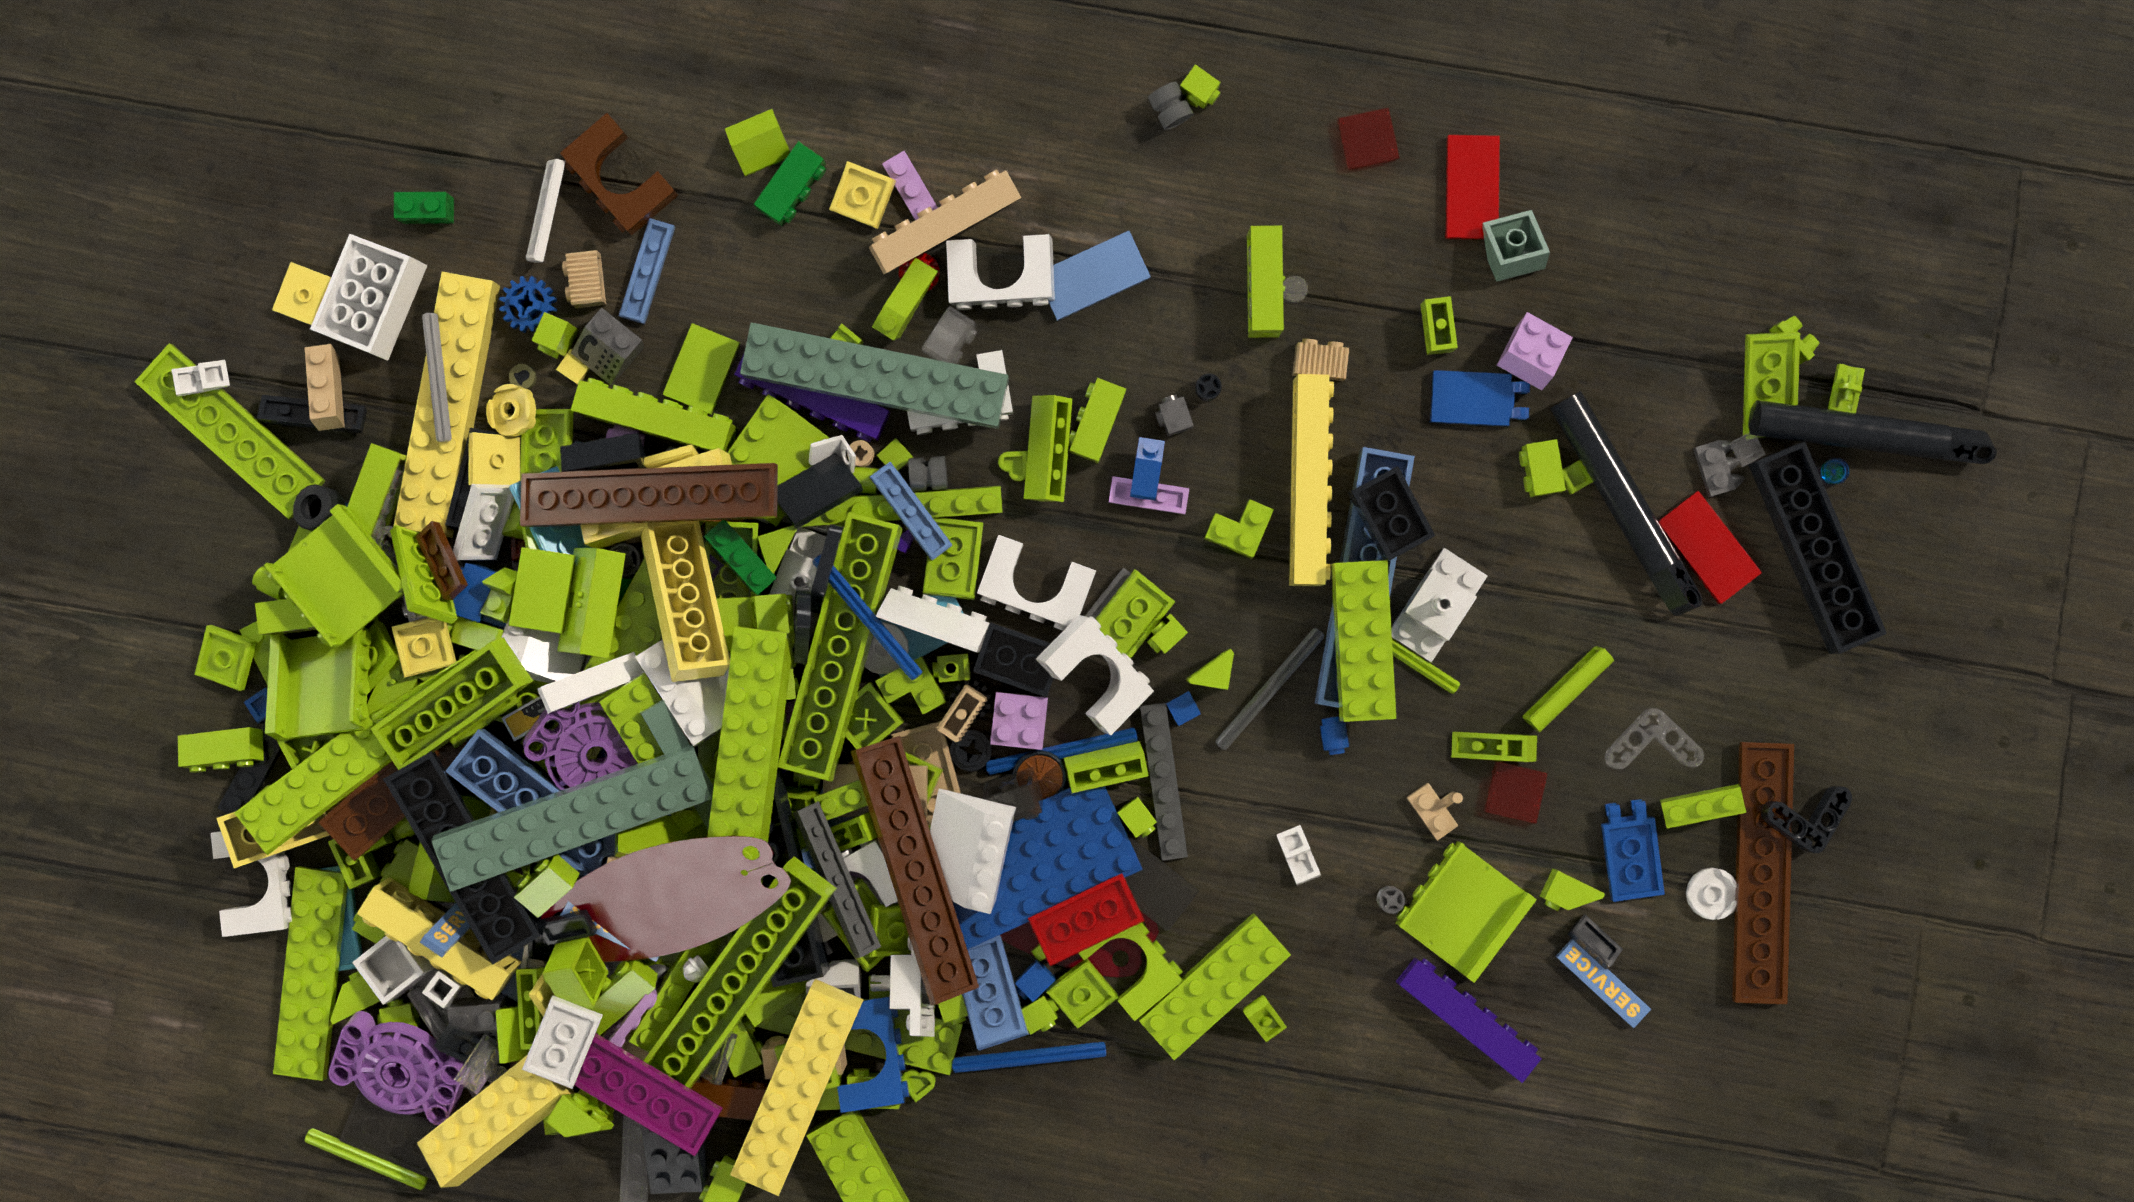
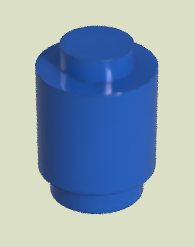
M1339 716L1321 719L1320 731L1323 750H1329V755L1345 753L1344 748L1349 747L1346 722L1340 721Z

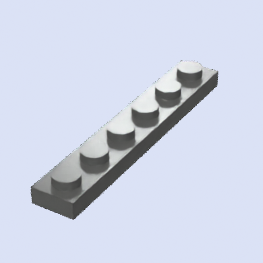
M1166 703L1140 706L1161 858L1163 861L1188 857Z
M819 801L793 812L819 875L837 888L830 897V901L855 959L861 958L880 948L881 945Z

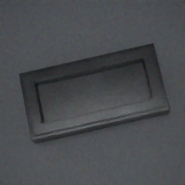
M587 909L561 916L556 915L539 919L537 927L547 945L594 936L597 932V928Z
M1585 914L1579 917L1567 934L1605 970L1612 966L1623 950Z

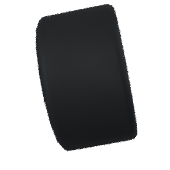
M317 484L309 485L296 496L293 504V516L301 528L314 531L333 515L330 512L337 504L345 505L343 496L336 490ZM321 502H322L321 511H320L319 515L317 516L318 506H319V505L321 504Z

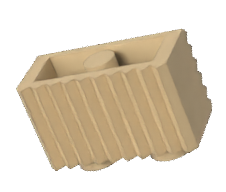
M597 250L566 254V261L562 262L564 276H568L569 286L565 287L567 302H571V305L575 308L606 305L601 254Z
M1302 339V343L1298 342L1295 346L1292 376H1297L1298 374L1329 375V380L1344 381L1347 374L1349 348L1343 347L1341 342H1328V345H1318V340Z
M965 685L936 729L954 742L961 741V737L965 736L964 733L967 732V728L970 727V724L976 719V715L982 710L981 706H984V702L988 701L987 697L971 686Z

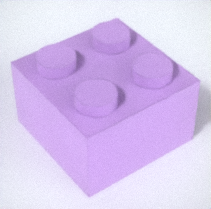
M1527 312L1515 327L1497 366L1543 390L1554 377L1573 337Z
M996 692L990 744L1042 750L1048 697Z

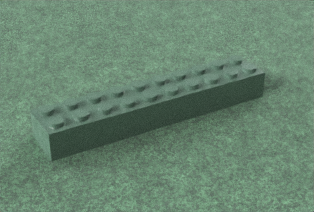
M756 323L750 324L740 371L744 378L999 429L1009 382V375Z
M690 745L666 755L436 834L432 838V844L451 892L711 800V796L694 747Z

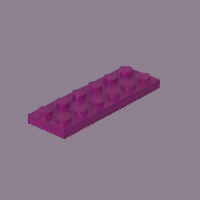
M596 1033L574 1084L693 1156L698 1153L723 1109Z

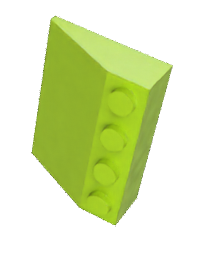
M768 394L727 453L730 454L732 465L776 463L778 465L779 485L813 466L809 463L810 444L829 439V437L792 409ZM777 505V518L763 519L777 527L785 514Z

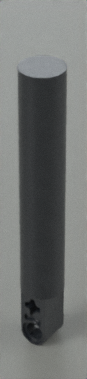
M1579 391L1550 408L1669 611L1675 616H1680L1700 607L1702 596L1583 393Z
M1756 400L1752 405L1748 421L1749 432L1754 436L1975 464L1990 463L1997 455V450L1987 432L1950 427L1943 424Z

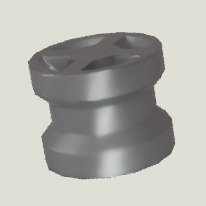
M1385 886L1377 894L1376 900L1379 907L1387 913H1397L1405 904L1404 894L1394 886Z

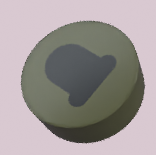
M526 364L514 366L509 373L510 383L525 389H531L537 380L534 369Z

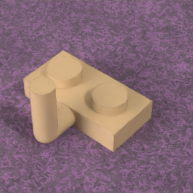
M1426 783L1406 797L1437 841L1458 826L1447 810V807L1453 803L1462 802L1463 796L1460 793L1450 792L1440 799L1430 784Z

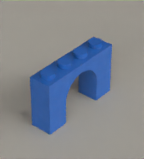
M890 997L863 1001L851 1030L867 1029L881 1038L886 1049V1061L883 1069L875 1078L866 1082L837 1086L841 1113L905 1103V1097H909L907 1081H902L901 1071L906 1070L904 1055H899L897 1045L902 1044L900 1028H895L894 1018L898 1017V1010L890 1009Z

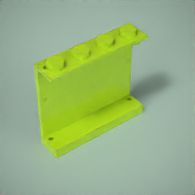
M337 504L330 510L333 514L274 564L266 563L264 565L269 571L267 573L269 579L276 585L280 584L285 590L284 597L288 602L299 607L302 611L300 614L302 619L308 625H313L318 630L317 636L326 646L330 645L331 647L343 645L404 594L399 569L345 505Z
M363 627L340 647L326 646L318 636L290 640L281 633L271 634L265 734L277 741L366 729V719L369 715L367 694L370 691L368 670L371 666L369 645L372 642L370 630Z
M1457 841L1446 848L1443 853L1445 858L1440 865L1436 863L1427 875L1430 878L1425 885L1420 884L1413 892L1412 897L1414 899L1410 905H1404L1398 912L1396 924L1475 983L1537 899L1465 847L1463 843Z

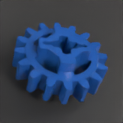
M521 276L520 283L517 284L511 280L512 288H503L507 295L506 297L499 298L500 301L505 303V306L500 307L499 310L507 313L503 319L506 322L512 321L510 327L516 329L520 325V331L526 333L529 327L531 332L535 333L536 326L539 325L544 312L548 314L550 312H557V309L551 306L552 303L557 302V299L549 296L553 290L550 287L545 288L546 283L540 280L537 283L536 278L531 276L529 282H527L526 278ZM523 290L522 293H520L519 295L515 296L519 291ZM537 290L542 294L544 302L539 301L537 298ZM533 302V305L528 306L527 309L524 307V303ZM512 307L517 308L519 311V319L514 315ZM541 313V315L538 318L533 320V317Z

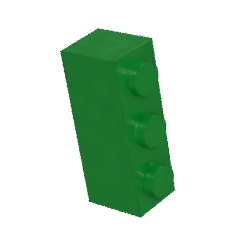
M798 141L754 203L756 209L780 226H783L785 222L790 223L797 212L795 210L796 206L800 201L804 202L810 195V187L815 180L819 181L825 174V160Z
M726 520L720 521L703 536V539L754 596L760 594L777 579Z

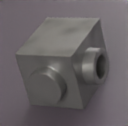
M1172 395L1162 399L1163 403L1159 404V411L1155 412L1159 426L1165 427L1167 436L1193 428L1184 396L1177 398V395Z

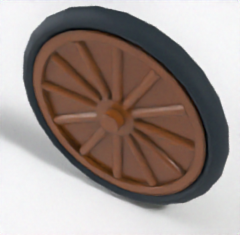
M1043 750L1032 751L1017 761L1013 769L1012 781L1018 794L1028 801L1038 803L1062 792L1067 781V772L1063 762L1056 755Z

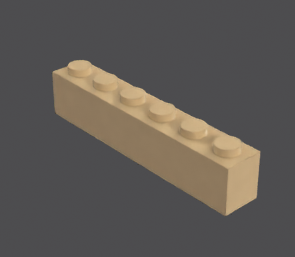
M995 170L984 176L986 182L978 186L976 182H973L962 188L964 194L955 198L952 194L939 201L941 207L935 210L928 207L917 213L919 219L910 223L907 219L894 226L897 230L896 232L887 235L885 231L872 238L874 244L869 246V249L883 274L1020 199L1021 196L1008 172L1005 170L999 173L998 170Z

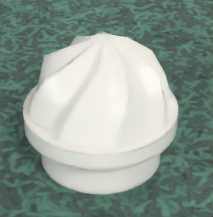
M696 955L693 959L690 957L683 967L684 977L696 983L701 981L709 971L708 966L699 955Z

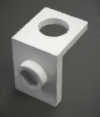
M842 435L810 444L809 463L811 465H815L832 454L837 453L852 474L854 473L856 455Z

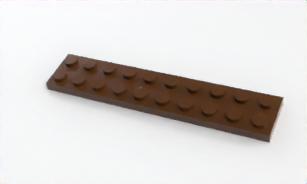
M776 463L524 473L521 474L520 526L549 527L777 518L778 465Z
M900 736L851 751L930 1004L936 1005L979 988Z
M1739 742L1738 784L1741 787L1746 813L1737 815V888L1735 889L1737 905L1735 908L1732 1000L1735 1003L1787 1004L1792 842L1762 819L1761 809L1768 801H1778L1786 804L1793 810L1794 744ZM1773 808L1774 817L1783 819L1784 817L1779 816L1775 812L1776 809ZM1791 822L1790 825H1789V830H1790L1791 833H1792V822Z

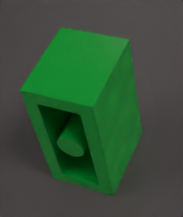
M394 192V218L402 224H453L454 198L447 192Z

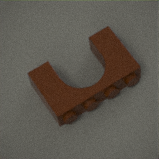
M606 113L560 154L565 159L566 169L572 175L577 172L582 178L579 184L586 192L590 194L593 191L599 199L595 202L605 213L610 210L616 217L612 222L622 233L627 230L633 235L649 221V218L657 215L679 195L658 171L630 193L615 194L604 188L600 178L602 163L611 152L628 139L622 129Z

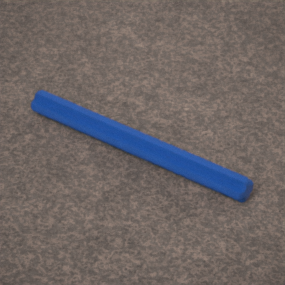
M821 554L813 560L816 568H818ZM833 565L829 578L831 586L911 680L917 679L922 674V670Z
M1134 728L1116 731L1112 735L1103 734L1046 747L1042 750L1062 759L1136 742L1137 734ZM1029 752L989 760L986 763L987 773L992 775L1013 770L1017 761Z
M1104 1042L957 1057L952 1060L953 1072L959 1073L1105 1057L1106 1045Z

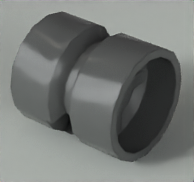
M1177 82L1166 84L1148 96L1152 108L1160 111L1158 119L1165 131L1181 125L1194 115L1188 102L1181 101L1183 94Z
M945 456L931 457L929 461H925L924 458L909 459L910 488L913 492L926 491L928 487H931L933 490L948 489Z
M627 543L617 544L610 549V551L626 554L622 577H634L645 558L641 549Z

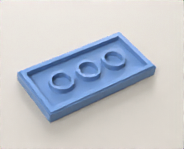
M1130 231L1053 265L1055 300L1048 302L1056 320L1059 321L1150 279L1151 276Z
M998 935L968 949L979 988L962 995L977 1049L983 1050L1029 1035L1001 936Z

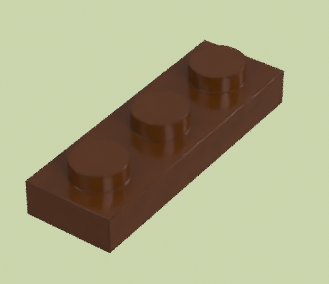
M431 521L415 537L443 599L452 601L468 584L440 522Z

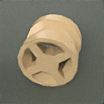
M857 440L850 444L851 449L856 455L855 466L867 467L873 462L875 453L869 443Z

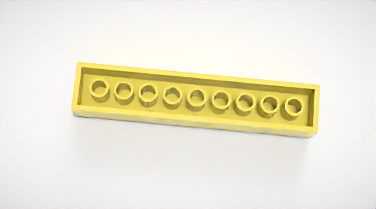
M447 272L441 273L434 313L438 315L452 439L448 442H438L436 440L426 355L394 526L398 525L421 532L431 521L440 522L446 537L453 538L454 529L447 528L445 523L470 428H474L500 285L494 281Z

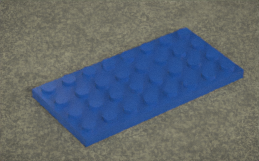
M1103 786L1072 793L1071 788L1014 814L997 898L991 914L964 908L953 901L952 903L968 950L1029 922L1028 918L1121 873H1123L1124 877H1128L1143 869L1106 787Z

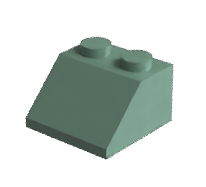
M1532 210L1487 221L1482 224L1487 260L1496 282L1546 268L1550 251Z

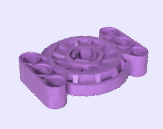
M578 702L569 708H562L549 714L545 708L523 740L526 757L532 761L545 759L549 776L561 791L568 788L565 786L566 784L569 787H573L638 764L608 715L603 711L604 709L600 703L580 705ZM548 720H555L559 723L554 729H547L544 726ZM534 741H538L543 744V747L540 750L533 751L529 748V745ZM600 746L605 749L606 756L605 758L601 757L589 761L586 753L590 748ZM552 767L557 768L559 774L558 778L553 772Z
M357 1011L341 1030L329 1069V1078L334 1084L339 1086H345L354 1081L358 1089L368 1100L386 1111L397 1114H415L425 1111L429 1122L439 1126L457 1108L471 1065L438 1051L434 1046L437 1041L427 1032L416 1026L403 1022H387L375 1025L374 1019L369 1013Z

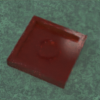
M1389 108L1338 118L1337 121L1348 170L1400 158Z
M1495 761L1484 812L1536 824L1548 773Z

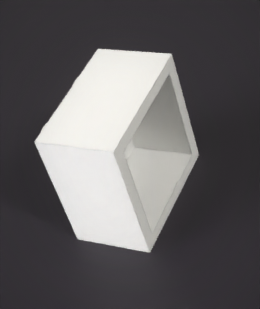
M387 936L352 962L383 1005L395 1001L435 969L427 958L422 955H414L407 949L408 946L400 941H393Z

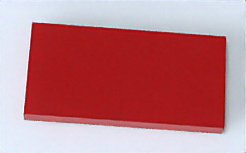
M1447 136L1446 239H1484L1482 224L1499 219L1500 136Z
M1699 491L1693 493L1658 520L1669 541L1718 604L1725 602L1762 573Z
M1123 873L1028 918L1049 966H1053L1145 921Z

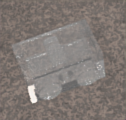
M949 306L923 345L922 352L933 360L958 364L963 356L961 349L964 344H970L977 334L975 330L976 323Z

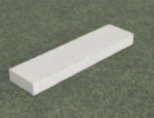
M553 159L547 161L526 261L533 263L544 261L565 161Z
M629 653L538 688L537 690L548 714L622 686L641 675L643 671L635 658V653Z

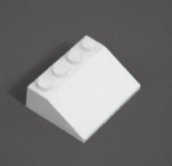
M349 234L310 329L382 359L389 360L427 265L405 254Z
M898 586L897 590L890 589L877 612L876 617L974 652H980L990 624L985 621L987 616L973 611L971 616L961 613V607L947 603L946 607L937 605L938 599L923 594L922 599L912 596L913 590Z
M508 619L502 638L504 637L532 680L552 683L579 673L582 670L586 656L557 651L560 633L509 626Z
M663 640L635 657L663 701L665 700V704L694 747L699 746L721 731L729 668L724 676L672 682Z
M939 788L930 833L951 900L964 908L991 914L997 898L1016 807Z

